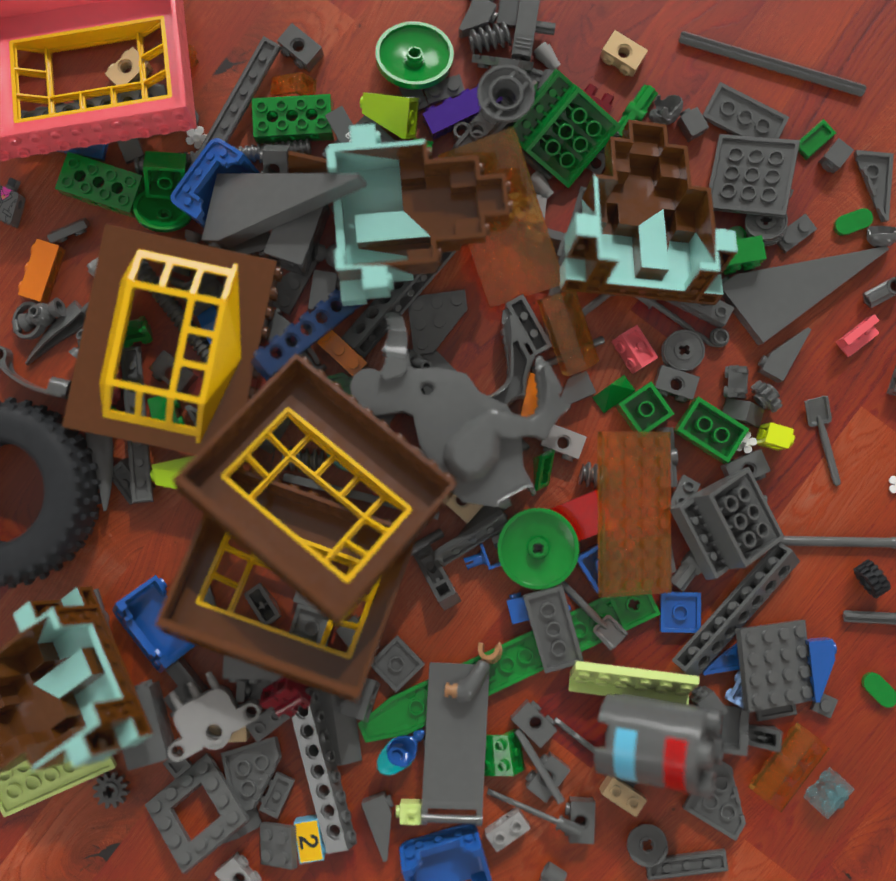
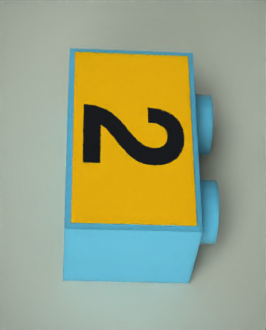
M317 814L296 817L294 826H296L299 863L324 860L326 849Z

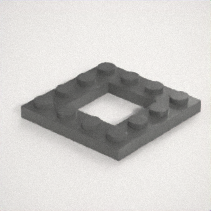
M209 753L202 756L145 804L146 809L183 874L191 871L250 821L238 798ZM203 785L221 816L191 840L174 808Z

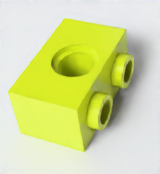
M771 422L762 424L758 429L756 445L776 451L789 449V446L793 445L795 435H793L794 429Z

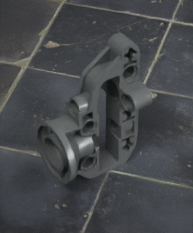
M513 65L495 66L487 71L478 85L477 98L480 113L470 124L466 122L455 124L453 138L456 143L447 158L478 155L479 163L483 162L485 169L494 170L497 168L500 155L493 144L503 135L512 122L518 121L529 112L533 105L538 82L536 80L532 81L525 70ZM502 96L503 101L497 104L496 100ZM459 130H465L462 136L457 134ZM483 144H485V148L482 151L476 152ZM491 155L494 156L496 160L494 162H489L486 160V157Z

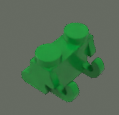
M140 316L139 319L128 322L124 348L132 346L134 342L141 341L142 344H147L153 341L151 327L145 316Z

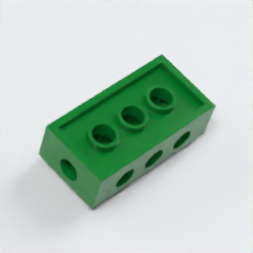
M331 95L252 98L253 137L256 143L269 144L272 142L275 144V142L281 143L282 141L287 143L289 140L291 142L293 140L299 142L300 139H303V141L309 139L310 142L335 140L334 131L325 117L326 114L333 111Z
M67 152L55 189L64 196L135 218L133 204L136 197L145 190L144 177L140 174Z

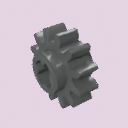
M759 380L750 387L752 389L751 392L754 394L755 402L761 408L770 409L774 413L783 406L781 404L782 401L779 399L780 394L772 385L765 382L762 383Z
M117 771L113 772L112 775L109 772L104 773L103 777L100 776L96 779L99 784L92 787L98 791L93 795V798H100L98 805L105 802L106 809L111 804L114 808H117L120 803H124L127 800L125 796L130 793V790L125 789L130 782H123L125 775L117 777ZM109 787H110V789H111V788H114V792H113V791L110 792V791H109Z

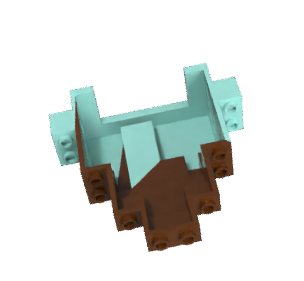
M628 120L623 129L622 138L610 137L604 149L606 169L603 175L593 174L582 197V213L575 214L564 236L565 259L560 267L561 290L716 305L723 296L721 274L738 252L735 231L715 228L711 188L692 186L688 146L668 144L667 124Z
M375 124L350 126L351 142L329 144V148H326L329 173H358L367 182L365 188L333 202L337 249H334L335 263L340 280L343 306L367 304V299L391 297L390 290H394L393 282L414 280L413 275L438 273V266H442L441 252L460 251L461 245L486 243V236L490 235L489 223L485 222L508 221L510 213H513L512 200L508 201L511 185L510 180L506 181V173L484 175L483 162L479 163L478 155L432 159L431 147H427V140L381 143L380 131L375 130Z
M92 586L76 587L60 600L29 601L13 614L20 633L0 648V773L10 771L24 760H28L32 771L62 765L69 760L73 768L104 761L119 750L136 746L154 734Z

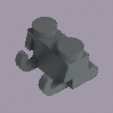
M725 366V378H728V386H724V398L747 399L749 375L747 366Z

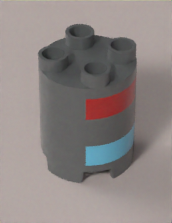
M624 693L607 694L598 717L599 722L605 723L608 726L605 741L606 748L594 749V763L597 773L708 798L713 797L716 772L709 770L712 767V763L721 765L723 760L724 739L714 738V736H720L723 711Z

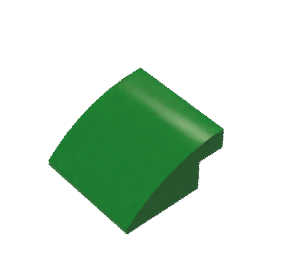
M555 69L535 93L533 105L529 112L518 121L512 122L504 132L569 188L608 143L610 137H613L619 130L621 125L582 89L573 84L558 69Z

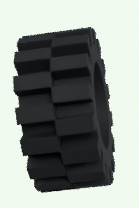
M868 559L853 569L856 578L860 581L859 583L864 586V589L872 597L879 598L891 589L886 575L883 574V571L873 561Z

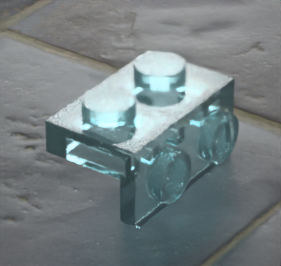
M829 768L821 773L819 780L806 790V794L803 797L826 819H829L855 789L836 771Z

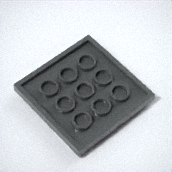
M719 134L709 184L712 193L713 211L786 218L800 140Z
M793 620L736 629L744 711L753 712L812 701L813 687L810 684L811 668L808 665L807 659L809 650L805 641L807 640L805 620Z

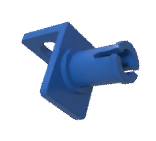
M483 543L479 544L481 547L480 553L464 558L465 563L473 561L466 564L468 570L482 564L487 565L489 570L501 566L500 562L490 565Z

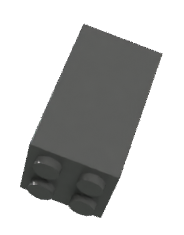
M328 204L272 229L264 250L266 258L277 261L282 269L307 277L313 260L315 245L317 242H320L330 216Z
M150 679L134 686L154 734L136 746L122 749L128 771L169 759L168 749L175 739L159 681L153 682Z

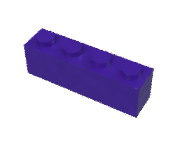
M478 85L471 90L466 89L462 91L459 96L453 99L452 97L447 98L441 105L437 107L431 106L422 113L423 122L433 140L453 131L455 124L458 122L470 123L480 113L477 98ZM501 96L496 100L497 104L503 101Z

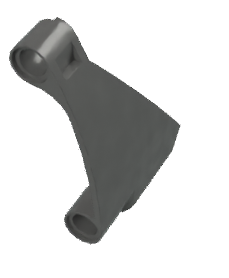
M0 346V352H4L3 358L0 359V369L10 378L33 390L68 400L72 381L52 377L47 389L39 387L15 372L13 352L6 347Z

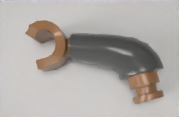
M500 642L495 645V651L491 655L484 654V643L478 644V653L481 660H478L475 667L464 680H459V683H453V685L446 682V698H449V695H451L452 698L457 699L458 703H465L478 693L491 668L490 664H495L501 659L503 648Z

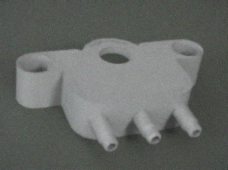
M211 671L206 673L211 688L200 693L193 681L187 683L193 698L183 704L175 691L170 692L169 696L176 709L173 720L181 737L177 738L169 747V758L174 762H179L202 750L203 747L214 750L222 748L228 743L233 732L258 719L262 711L260 701L250 699L239 705L232 691L225 685H219ZM248 706H253V707H255L256 710H257V713H256V714H250V713L247 711V707H248ZM212 724L220 726L222 734L213 735L209 730V726ZM175 746H180V747H182L184 753H182V754L177 753V752L175 751L174 747H175Z

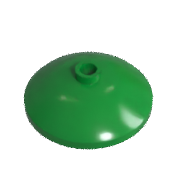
M145 190L136 197L133 204L136 220L143 227L155 232L177 231L185 227L192 220L175 206L171 199L146 198Z

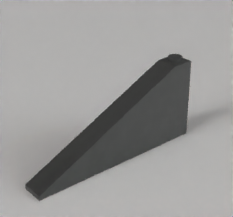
M358 173L217 174L202 241L210 247L219 249L232 248L365 188L367 182Z
M885 246L736 274L732 278L726 276L722 279L723 296L721 298L725 303L735 307L733 310L734 315L759 346L889 250V248Z

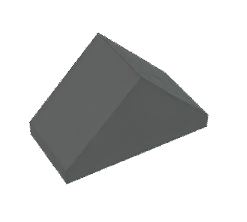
M726 398L722 412L742 424L759 428L765 409L750 401Z
M261 583L243 594L262 624L269 626L282 617L277 601Z
M749 724L748 745L781 752L783 731L775 726Z

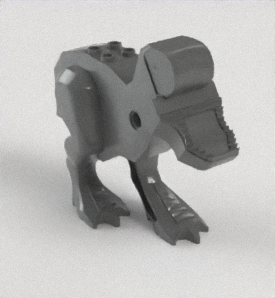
M505 309L501 319L502 330L500 333L503 337L502 342L506 353L507 377L505 383L488 396L478 391L466 373L442 368H412L407 350V331L403 317L398 313L392 312L384 314L389 326L387 327L389 330L387 331L389 334L387 335V342L384 343V349H381L382 355L386 357L385 364L380 372L369 368L360 370L354 375L350 389L352 395L358 400V404L363 408H369L376 418L406 414L413 417L420 445L418 449L426 459L436 462L442 472L449 473L454 477L457 485L453 494L462 502L508 508L511 506L509 497L527 488L532 496L536 495L533 483L523 466L522 438L547 439L555 422L564 412L571 408L570 403L564 405L559 395L563 392V389L549 363H545L543 358L539 356L535 360L534 377L537 384V408L533 415L527 417L511 413L509 406L515 400L523 399L526 396L529 372L536 357L535 354L529 355L525 347L529 341L514 314L511 315L509 310ZM430 387L433 392L430 395H424L421 391L422 388Z

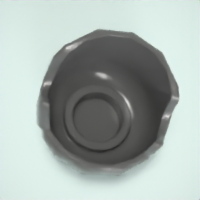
M868 227L866 234L868 243L876 248L893 245L896 242V227Z

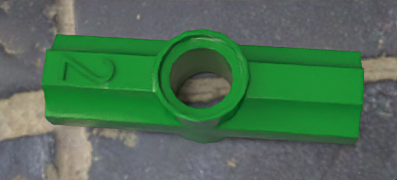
M644 84L635 99L628 104L622 114V118L618 122L621 125L618 130L620 134L618 137L622 138V132L628 120H643L648 112V108L658 95L655 88Z

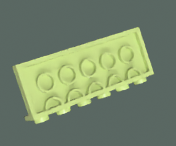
M576 661L570 671L568 690L569 692L600 696L624 693L689 705V693L699 685V676Z
M110 756L104 761L73 768L69 760L62 765L32 771L28 760H24L10 771L0 773V812L5 818L116 768L117 763L114 757Z

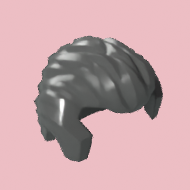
M657 95L654 100L656 109H652L649 112V119L651 122L667 125L675 122L683 109L682 98L678 95H668L664 100H661V95Z

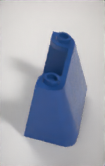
M214 138L208 142L171 194L172 203L203 228L205 227L217 174H261L244 153L219 138Z
M155 575L116 602L112 611L153 667L159 673H162L196 645L161 633L155 626V622L167 597L166 582Z
M461 824L407 840L400 846L401 868L405 881H466L469 879L471 881H492L480 834L475 824Z

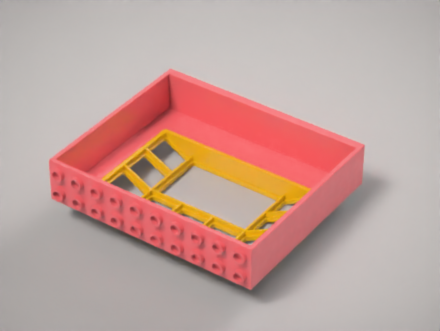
M0 0L1 161L18 157L26 158L36 154H48L54 151H68L69 149L79 147L87 148L97 144L105 145L110 142L128 141L140 137L147 138L158 134L166 135L170 132L189 131L190 129L197 128L183 0ZM161 27L162 44L144 53L143 38ZM136 39L137 51L139 52V82L54 95L52 53ZM17 50L43 53L45 55L46 70L19 68ZM163 53L165 69L147 78L145 61H150ZM19 75L46 79L47 96L20 94ZM166 78L168 95L149 98L148 88ZM141 90L142 99L118 103V93ZM110 95L111 104L87 108V98ZM79 100L80 109L56 113V103ZM20 101L48 104L49 114L21 119Z

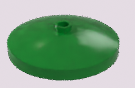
M410 21L392 26L381 35L375 50L376 64L380 73L392 84L406 89L419 90L437 85L448 76L453 65L454 50L447 35L437 27L423 22Z
M530 508L517 513L505 524L498 540V557L503 570L514 582L530 589H548L563 582L572 573L579 556L578 538L572 525L559 513L546 508ZM536 544H540L542 546V550L536 551L534 549V546Z

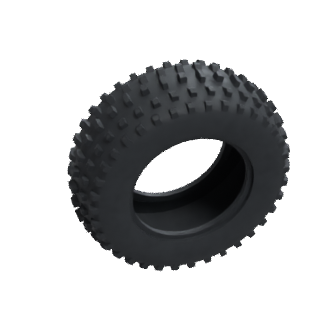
M8 397L4 402L0 400V447L14 444L33 458L43 477L44 501L37 519L26 532L11 541H0V587H5L8 584V588H17V584L24 582L25 586L31 585L38 576L41 580H44L50 575V570L60 571L63 569L62 562L71 561L76 556L73 552L83 548L86 544L83 540H87L88 534L91 535L94 529L92 527L95 525L93 520H98L100 508L97 507V504H102L101 495L98 493L101 480H97L95 471L98 469L97 463L92 462L91 453L93 451L90 448H86V439L82 434H78L79 430L62 427L64 417L61 418L62 415L58 412L47 411V406L42 404L40 406H32L33 401L26 399L24 402L17 403V398Z

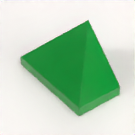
M623 375L592 398L604 414L636 390L626 376Z
M553 449L533 458L534 488L536 491L549 485L555 454Z

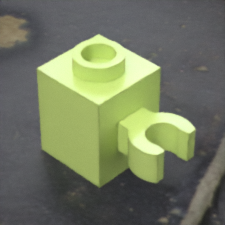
M401 799L400 805H396V818H400V825H424L420 824L422 799Z

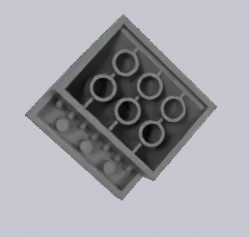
M749 467L703 488L670 509L706 580L717 579L729 569L747 567L785 538Z

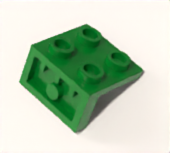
M518 729L510 730L504 734L486 735L484 776H515L525 770L522 745L514 733Z

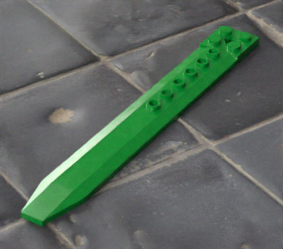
M644 578L633 581L588 603L601 619L606 615H611L625 631L661 615ZM631 599L634 601L638 600L639 602L635 610L628 606ZM580 607L570 612L581 652L602 642L593 632V628L598 623L592 620ZM533 630L501 644L503 648L501 659L495 664H490L488 696L544 670ZM495 648L490 649V650L484 652V654H485V655H491V654H493L494 651H495ZM478 655L461 664H476L478 660H481V657ZM428 679L389 697L371 712L368 723L364 721L358 723L366 743L407 735L426 726Z

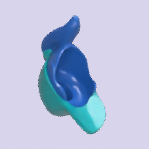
M416 730L412 737L398 736L390 740L377 758L378 771L383 775L390 776L411 765L416 757L417 743L423 740L425 731Z

